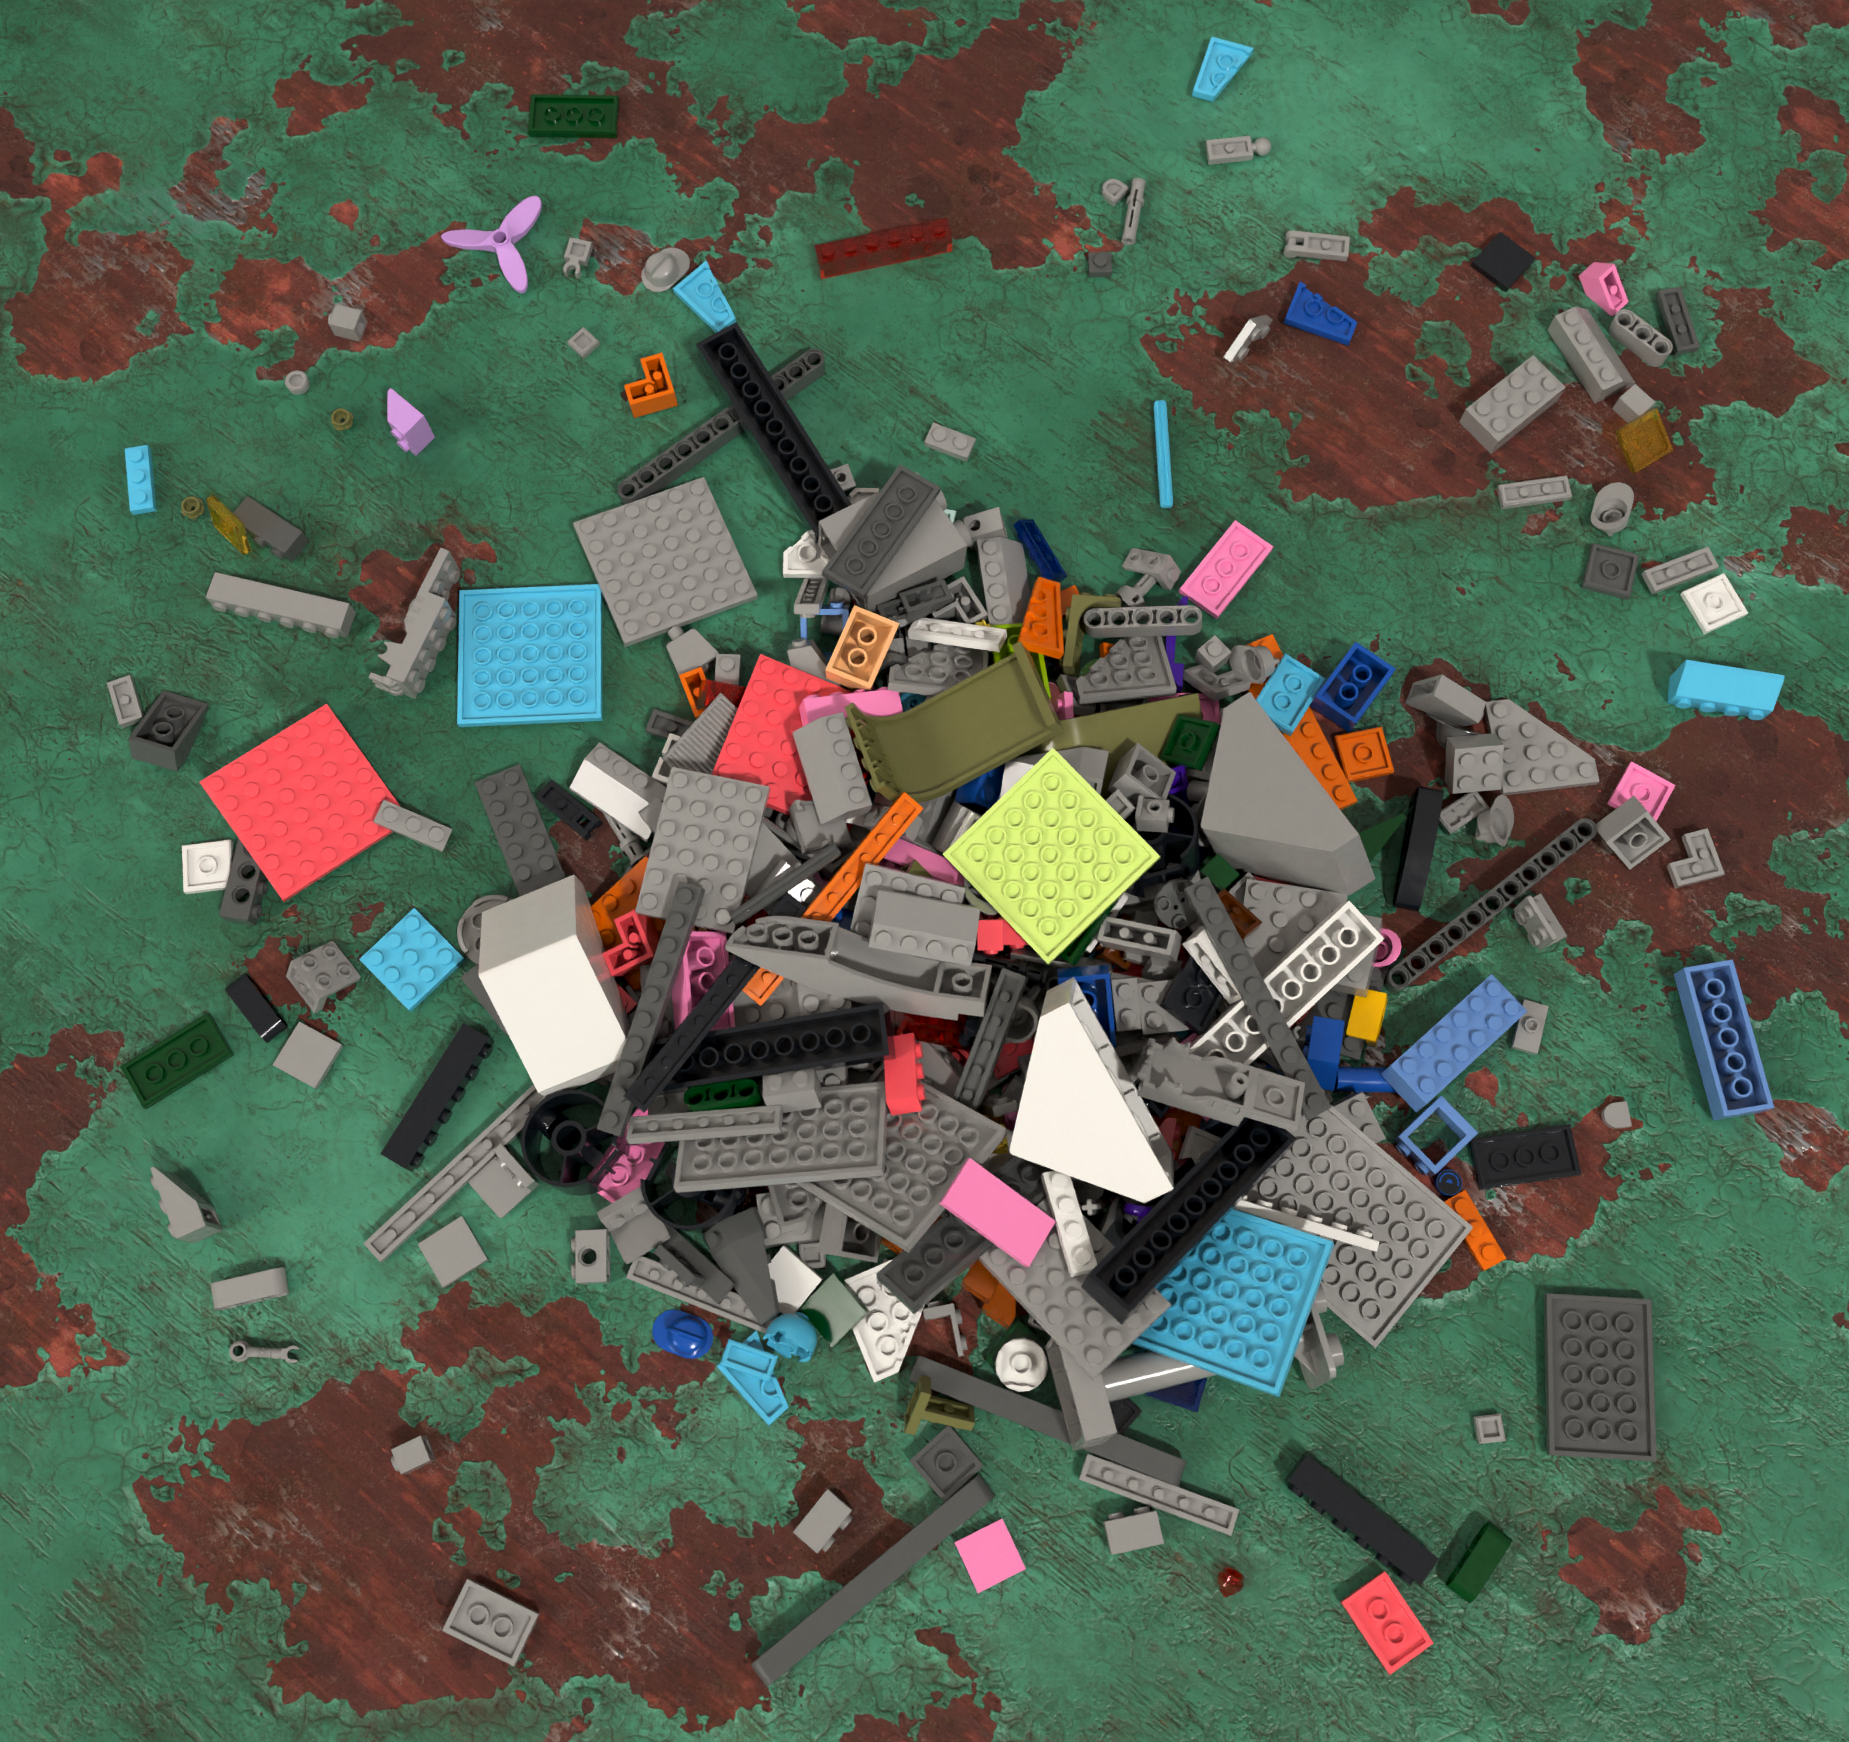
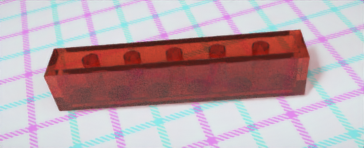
M945 217L815 245V254L820 277L825 279L952 252V234L948 219Z

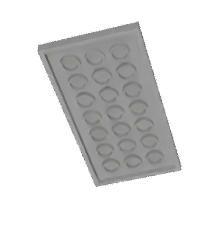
M885 1081L821 1087L822 1107L783 1113L781 1133L679 1141L674 1179L676 1193L884 1176L888 1112ZM684 1104L683 1113L689 1112L686 1104Z

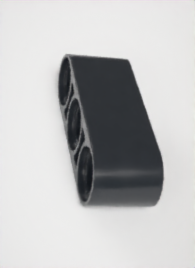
M244 973L225 988L228 995L266 1043H269L288 1028L286 1022L247 973Z

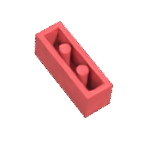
M914 1033L895 1035L893 1039L896 1059L884 1060L886 1103L891 1116L922 1111V1100H926L925 1088L920 1082V1079L925 1078L923 1064L919 1063V1058H923L921 1042L917 1043Z

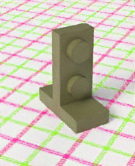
M920 1375L904 1414L905 1433L915 1435L921 1419L952 1426L956 1429L972 1431L975 1424L974 1407L931 1396L930 1377Z

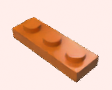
M1466 1190L1444 1201L1473 1227L1464 1238V1242L1481 1271H1485L1507 1259Z

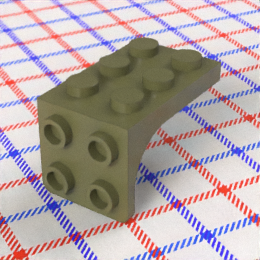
M1090 593L1072 594L1071 607L1066 609L1068 630L1064 629L1063 631L1065 652L1059 661L1060 666H1062L1063 675L1074 677L1079 675L1083 638L1086 633L1083 620L1086 611L1093 608L1122 607L1120 598L1112 594H1105L1103 596H1093ZM1092 621L1090 625H1093L1099 621Z

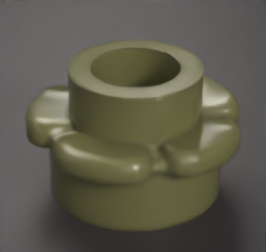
M343 408L336 409L331 415V424L338 431L349 429L353 425V414Z
M192 496L185 498L181 503L182 514L188 516L189 519L198 518L205 510L204 505H202L203 501Z

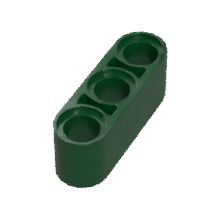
M752 1079L691 1087L685 1092L683 1097L689 1112L763 1106L764 1102L756 1082Z
M1489 1521L1486 1522L1449 1576L1446 1587L1468 1604L1473 1602L1508 1550L1512 1539Z

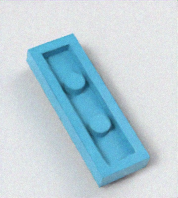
M148 445L125 448L130 512L133 515L157 511L151 448Z

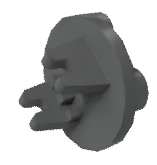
M1182 878L1171 879L1164 883L1156 893L1154 900L1155 914L1168 927L1182 930L1194 923L1198 918L1184 891L1185 888L1194 884L1190 880Z

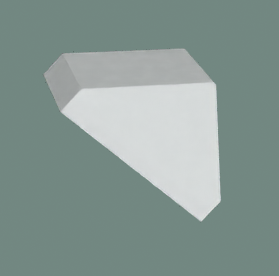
M575 875L482 912L479 978L538 1093L545 1098L560 1091L575 1089L616 1072L631 1027L615 978L611 976L602 954L606 951L584 885Z
M1074 977L1046 992L1009 1151L1017 1157L1146 1203L1174 1189V1154L1142 1097L1137 1096V1088Z

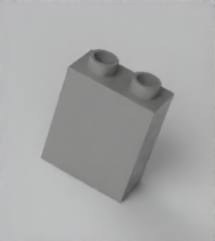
M941 489L936 499L864 600L849 592L860 608L875 612L877 611V605L899 599V593L940 581L964 568L966 550L972 544L971 536L962 521L957 520L952 523L944 512L947 509V503ZM880 491L819 521L818 545L829 561Z

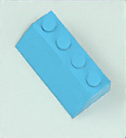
M1685 660L1669 678L1667 704H1674L1676 707L1683 709L1692 707L1699 708L1702 712L1717 711L1724 712L1727 716L1742 715L1748 716L1751 720H1762L1774 710L1785 675Z

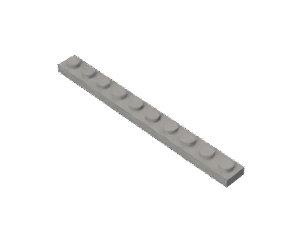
M534 1084L363 1243L379 1262L383 1263L457 1194L474 1175L497 1156L493 1150L498 1145L502 1144L507 1147L522 1133L525 1121L538 1103L545 1099L544 1096L538 1093Z

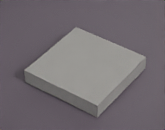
M299 1022L273 1063V1066L318 1089L342 1050L343 1045Z
M464 1216L459 1217L418 1243L419 1248L443 1288L448 1287L489 1260Z

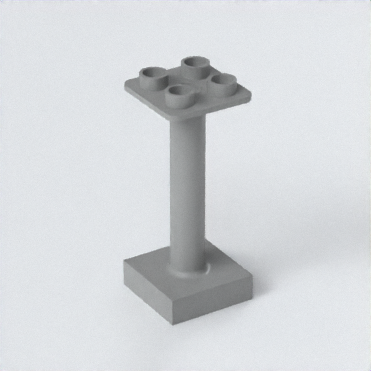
M1321 1283L1294 1355L1299 1360L1306 1385L1310 1390L1318 1388L1336 1377V1367L1344 1364V1354L1335 1333L1325 1334L1319 1315L1327 1311V1300ZM1052 1337L1045 1346L1073 1451L1104 1444L1117 1433L1109 1402L1216 1375L1159 1353L1145 1350L1117 1357L1103 1372L1092 1380Z

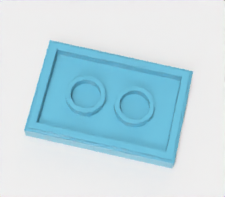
M1285 653L1256 698V701L1276 727L1291 736L1326 678Z

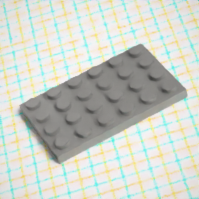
M672 767L635 913L666 920L678 883L681 881L706 890L694 926L733 934L737 929V925L731 919L730 913L743 904L771 790L770 787Z
M1046 1197L1036 1207L1053 1219ZM1082 1214L1098 1264L1114 1246ZM1055 1224L1028 1267L1023 1266L995 1244L979 1257V1261L1092 1380L1103 1372L1171 1306L1156 1289L1121 1325L1081 1288L1088 1274L1070 1277Z

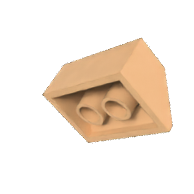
M854 605L826 667V679L848 688L871 690L899 627V623Z

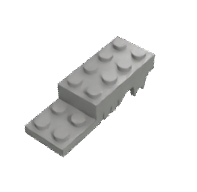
M440 548L416 598L411 601L404 620L407 635L403 643L385 641L384 644L387 646V651L384 654H378L380 659L391 665L386 674L387 677L379 676L372 672L368 677L376 684V688L384 690L393 696L404 694L416 699L418 693H421L425 687V679L428 673L432 672L436 665V657L439 651L441 652L446 645V637L449 631H452L456 625V615L447 601L453 583L455 584L460 577V569L450 551Z
M1174 1037L1165 1045L1155 1043V1039L1149 1038L1147 1043L1143 1045L1141 1050L1142 1060L1136 1075L1140 1081L1137 1096L1234 1126H1239L1243 1118L1247 1117L1296 1132L1299 1128L1305 1088L1304 1082L1249 1065H1242L1240 1062H1233L1223 1057H1200L1190 1054L1191 1043L1180 1044L1176 1042Z

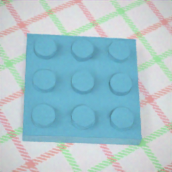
M415 908L359 959L410 1012L465 961L459 952Z

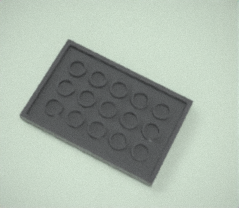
M1544 1294L1547 1455L1657 1462L1651 1299Z

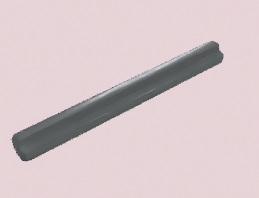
M835 844L829 845L730 913L731 919L736 925H740L840 857V850Z

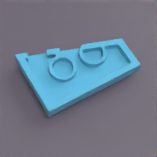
M1211 37L1192 96L1214 102L1253 54L1254 48Z
M707 261L673 288L674 294L715 333L736 323V318L725 296H723Z
M757 1331L743 1342V1344L764 1351ZM720 1363L717 1365L720 1372L768 1426L789 1408L774 1372L770 1382L721 1366Z

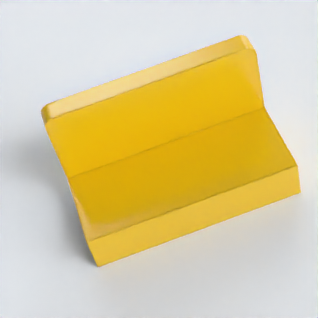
M1368 989L1367 998L1355 995L1346 1030L1347 1036L1366 1040V1045L1377 1047L1388 1001L1387 993Z

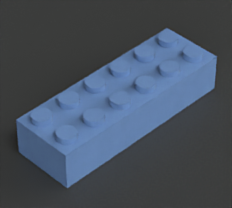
M1733 960L1686 967L1676 972L1674 978L1713 1121L1762 1113L1773 1109L1772 1097Z
M1491 974L1380 1075L1417 1112L1519 1020L1527 1010Z

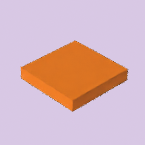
M1382 726L1336 735L1334 737L1341 768L1348 783L1394 773Z

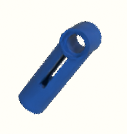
M1338 1067L1335 1092H1396L1380 1075L1388 1067Z

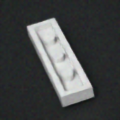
M923 617L912 623L908 630L909 639L999 652L1007 638V631L1001 628Z
M1056 1170L1042 1173L1041 1180L1052 1217L1056 1221L1055 1227L1070 1277L1088 1274L1097 1266V1261L1071 1177Z

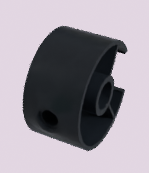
M1168 793L1166 799L1170 801V807L1174 808V822L1169 823V825L1180 829L1186 835L1171 832L1137 831L1136 810L1125 819L1161 857L1146 871L1150 874L1142 875L1125 891L1128 894L1144 898L1145 887L1159 883L1163 885L1171 879L1181 877L1191 881L1198 871L1200 846L1195 814L1183 800ZM1169 862L1181 864L1167 869Z
M564 1090L543 1099L527 1117L521 1136L523 1158L531 1172L553 1188L574 1196L594 1194L602 1190L598 1185L608 1172L613 1175L616 1173L612 1167L623 1154L629 1156L630 1144L626 1139L627 1128L624 1137H619L597 1129L598 1124L586 1128L576 1121L569 1120L560 1113L570 1107L584 1104L604 1108L605 1102L585 1091ZM543 1134L552 1142L556 1152L564 1157L560 1182L552 1181L542 1166L540 1146ZM581 1136L579 1145L571 1150L573 1141ZM613 1136L612 1145L615 1147V1150L590 1181L586 1178L578 1181L581 1165L591 1164L596 1168L602 1164L605 1155L600 1152V1142Z
M679 1141L664 1142L665 1144L657 1159L652 1157L649 1159L654 1165L646 1180L641 1179L642 1195L652 1214L661 1222L671 1227L693 1233L707 1232L718 1222L737 1214L745 1200L747 1187L676 1193L674 1189L676 1163L672 1161L669 1162L664 1175L671 1178L673 1189L658 1198L657 1185L653 1182L671 1148H677ZM685 1197L693 1201L703 1202L721 1211L706 1222L697 1225H679L665 1213L664 1209Z

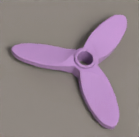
M538 196L524 199L505 217L500 228L494 231L452 230L443 233L441 238L444 243L452 247L496 253L508 283L515 291L525 293L528 288L527 272L514 244L522 239L537 221L542 210L541 200Z

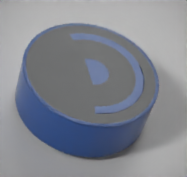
M1444 1170L1435 1178V1188L1441 1195L1452 1196L1461 1190L1462 1179L1453 1170Z

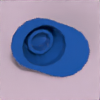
M669 1310L659 1315L653 1324L652 1334L654 1341L660 1348L673 1354L695 1359L706 1354L712 1346V1329L706 1321L697 1316L679 1310Z

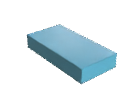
M729 1339L720 1365L770 1382L778 1356Z

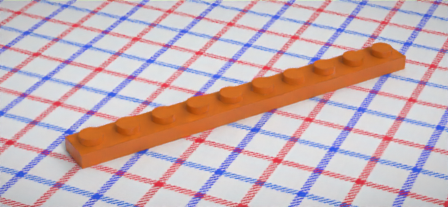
M902 792L806 908L800 918L831 922L861 885L865 863L878 865L924 808L907 793ZM760 967L742 991L762 1006L785 977Z

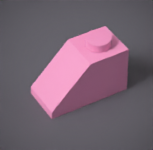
M1593 262L1579 275L1585 294L1610 316H1614L1628 303L1615 264Z

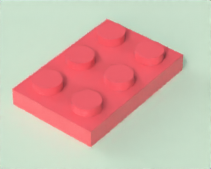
M1382 1571L1340 1601L1389 1675L1434 1644L1385 1571Z

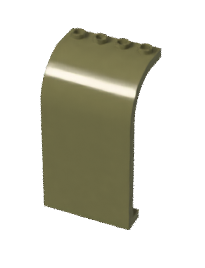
M1021 641L1012 645L1015 653L900 714L876 717L864 713L854 703L845 707L848 715L845 720L849 728L855 733L854 743L858 750L862 751L864 758L861 761L866 771L870 772L872 778L869 779V782L876 793L879 792L888 800L895 802L900 794L905 792L917 803L926 802L961 787L1064 732L1030 652Z
M1183 694L1178 697L1060 720L1064 732L1017 757L1049 752L1052 748L1058 751L1085 746L1108 750L1106 772L1101 791V797L1107 800L1112 795L1107 789L1120 758L1132 747L1139 743L1159 759L1179 714L1202 719L1199 694ZM1163 762V763H1165L1167 766H1169L1170 768L1175 767V766H1178V765H1174V764H1170V763Z

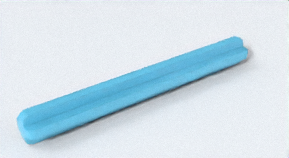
M1157 400L1154 402V421L1160 507L1171 508L1173 506L1167 403L1165 400Z

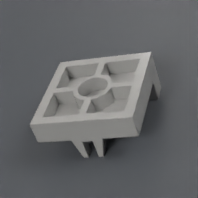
M795 800L790 806L789 812L803 855L821 852L831 844L842 848L852 843L845 820L820 826L813 800Z

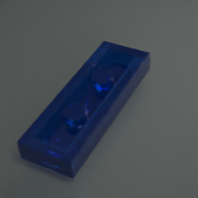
M1033 519L1018 520L1013 526L1018 532L1019 539L1027 547L1031 559L1039 567L1041 576L1045 579L1062 582L1067 575Z

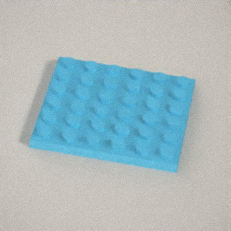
M598 584L459 590L457 725L459 727L603 721L602 592Z
M1232 1209L1157 1288L1158 1292L1171 1306L1132 1344L1280 1397L1333 1250V1241Z

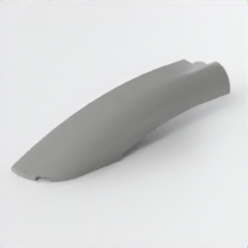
M789 916L763 917L756 919L755 924L746 928L744 926L738 928L730 936L725 946L727 951L797 983L867 1005L884 1003L890 1007V1010L958 1021L959 1014L984 1017L985 1008L988 1003L992 965L971 962V966L870 948L868 947V938L839 927V923Z

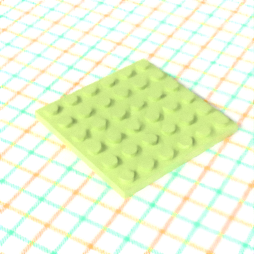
M1054 748L1037 762L943 853L953 866L1048 965L1161 858Z

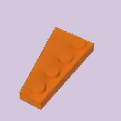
M1038 577L1034 583L1017 642L1021 641L1031 652L1060 659L1064 654L1060 583Z

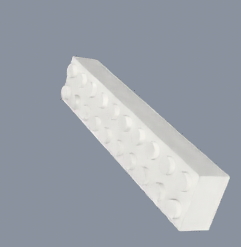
M1350 901L1341 903L1262 976L1288 1027L1292 1026L1384 940L1380 933ZM1240 999L1220 1015L1206 1029L1204 1034L1199 1035L1191 1042L1189 1053L1200 1057H1223L1247 1066L1262 1054L1268 1046L1244 1001Z

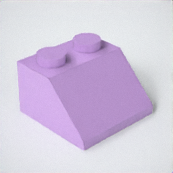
M390 388L387 391V421L392 428L390 432L398 440L396 443L406 453L410 451L417 456L435 436L424 415Z

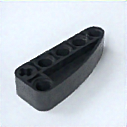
M1418 786L1411 795L1393 897V907L1418 912L1421 907L1443 801V791Z

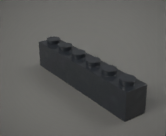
M463 1023L380 1154L413 1172L414 1168L417 1169L425 1158L423 1154L428 1146L431 1147L436 1142L439 1135L437 1133L442 1124L445 1125L451 1118L453 1106L456 1102L459 1103L466 1093L465 1087L469 1081H473L478 1075L479 1065L482 1060L490 1056L494 1041Z
M1302 1454L1284 1479L1290 1484L1288 1489L1299 1498L1303 1495L1311 1501L1309 1506L1320 1515L1328 1514L1333 1518L1331 1524L1343 1533L1346 1530L1355 1536L1353 1541L1364 1550H1367L1368 1547L1377 1553L1375 1559L1387 1568L1390 1565L1399 1571L1397 1576L1408 1585L1414 1583L1421 1586L1439 1560V1558L1309 1455Z

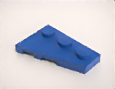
M1300 281L1284 324L1349 346L1357 321L1336 306L1332 307L1323 301L1322 296L1309 291L1306 288L1307 285Z

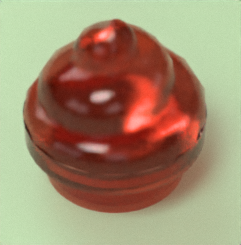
M1225 1567L1217 1576V1584L1225 1598L1239 1593L1244 1586V1576L1239 1571L1230 1567Z

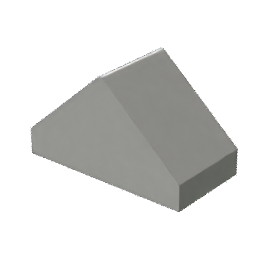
M1248 692L1225 707L1201 821V828L1215 855L1219 854L1240 875H1246L1249 872L1253 876L1276 882L1346 895L1353 894L1375 880L1376 878L1360 835L1253 695Z

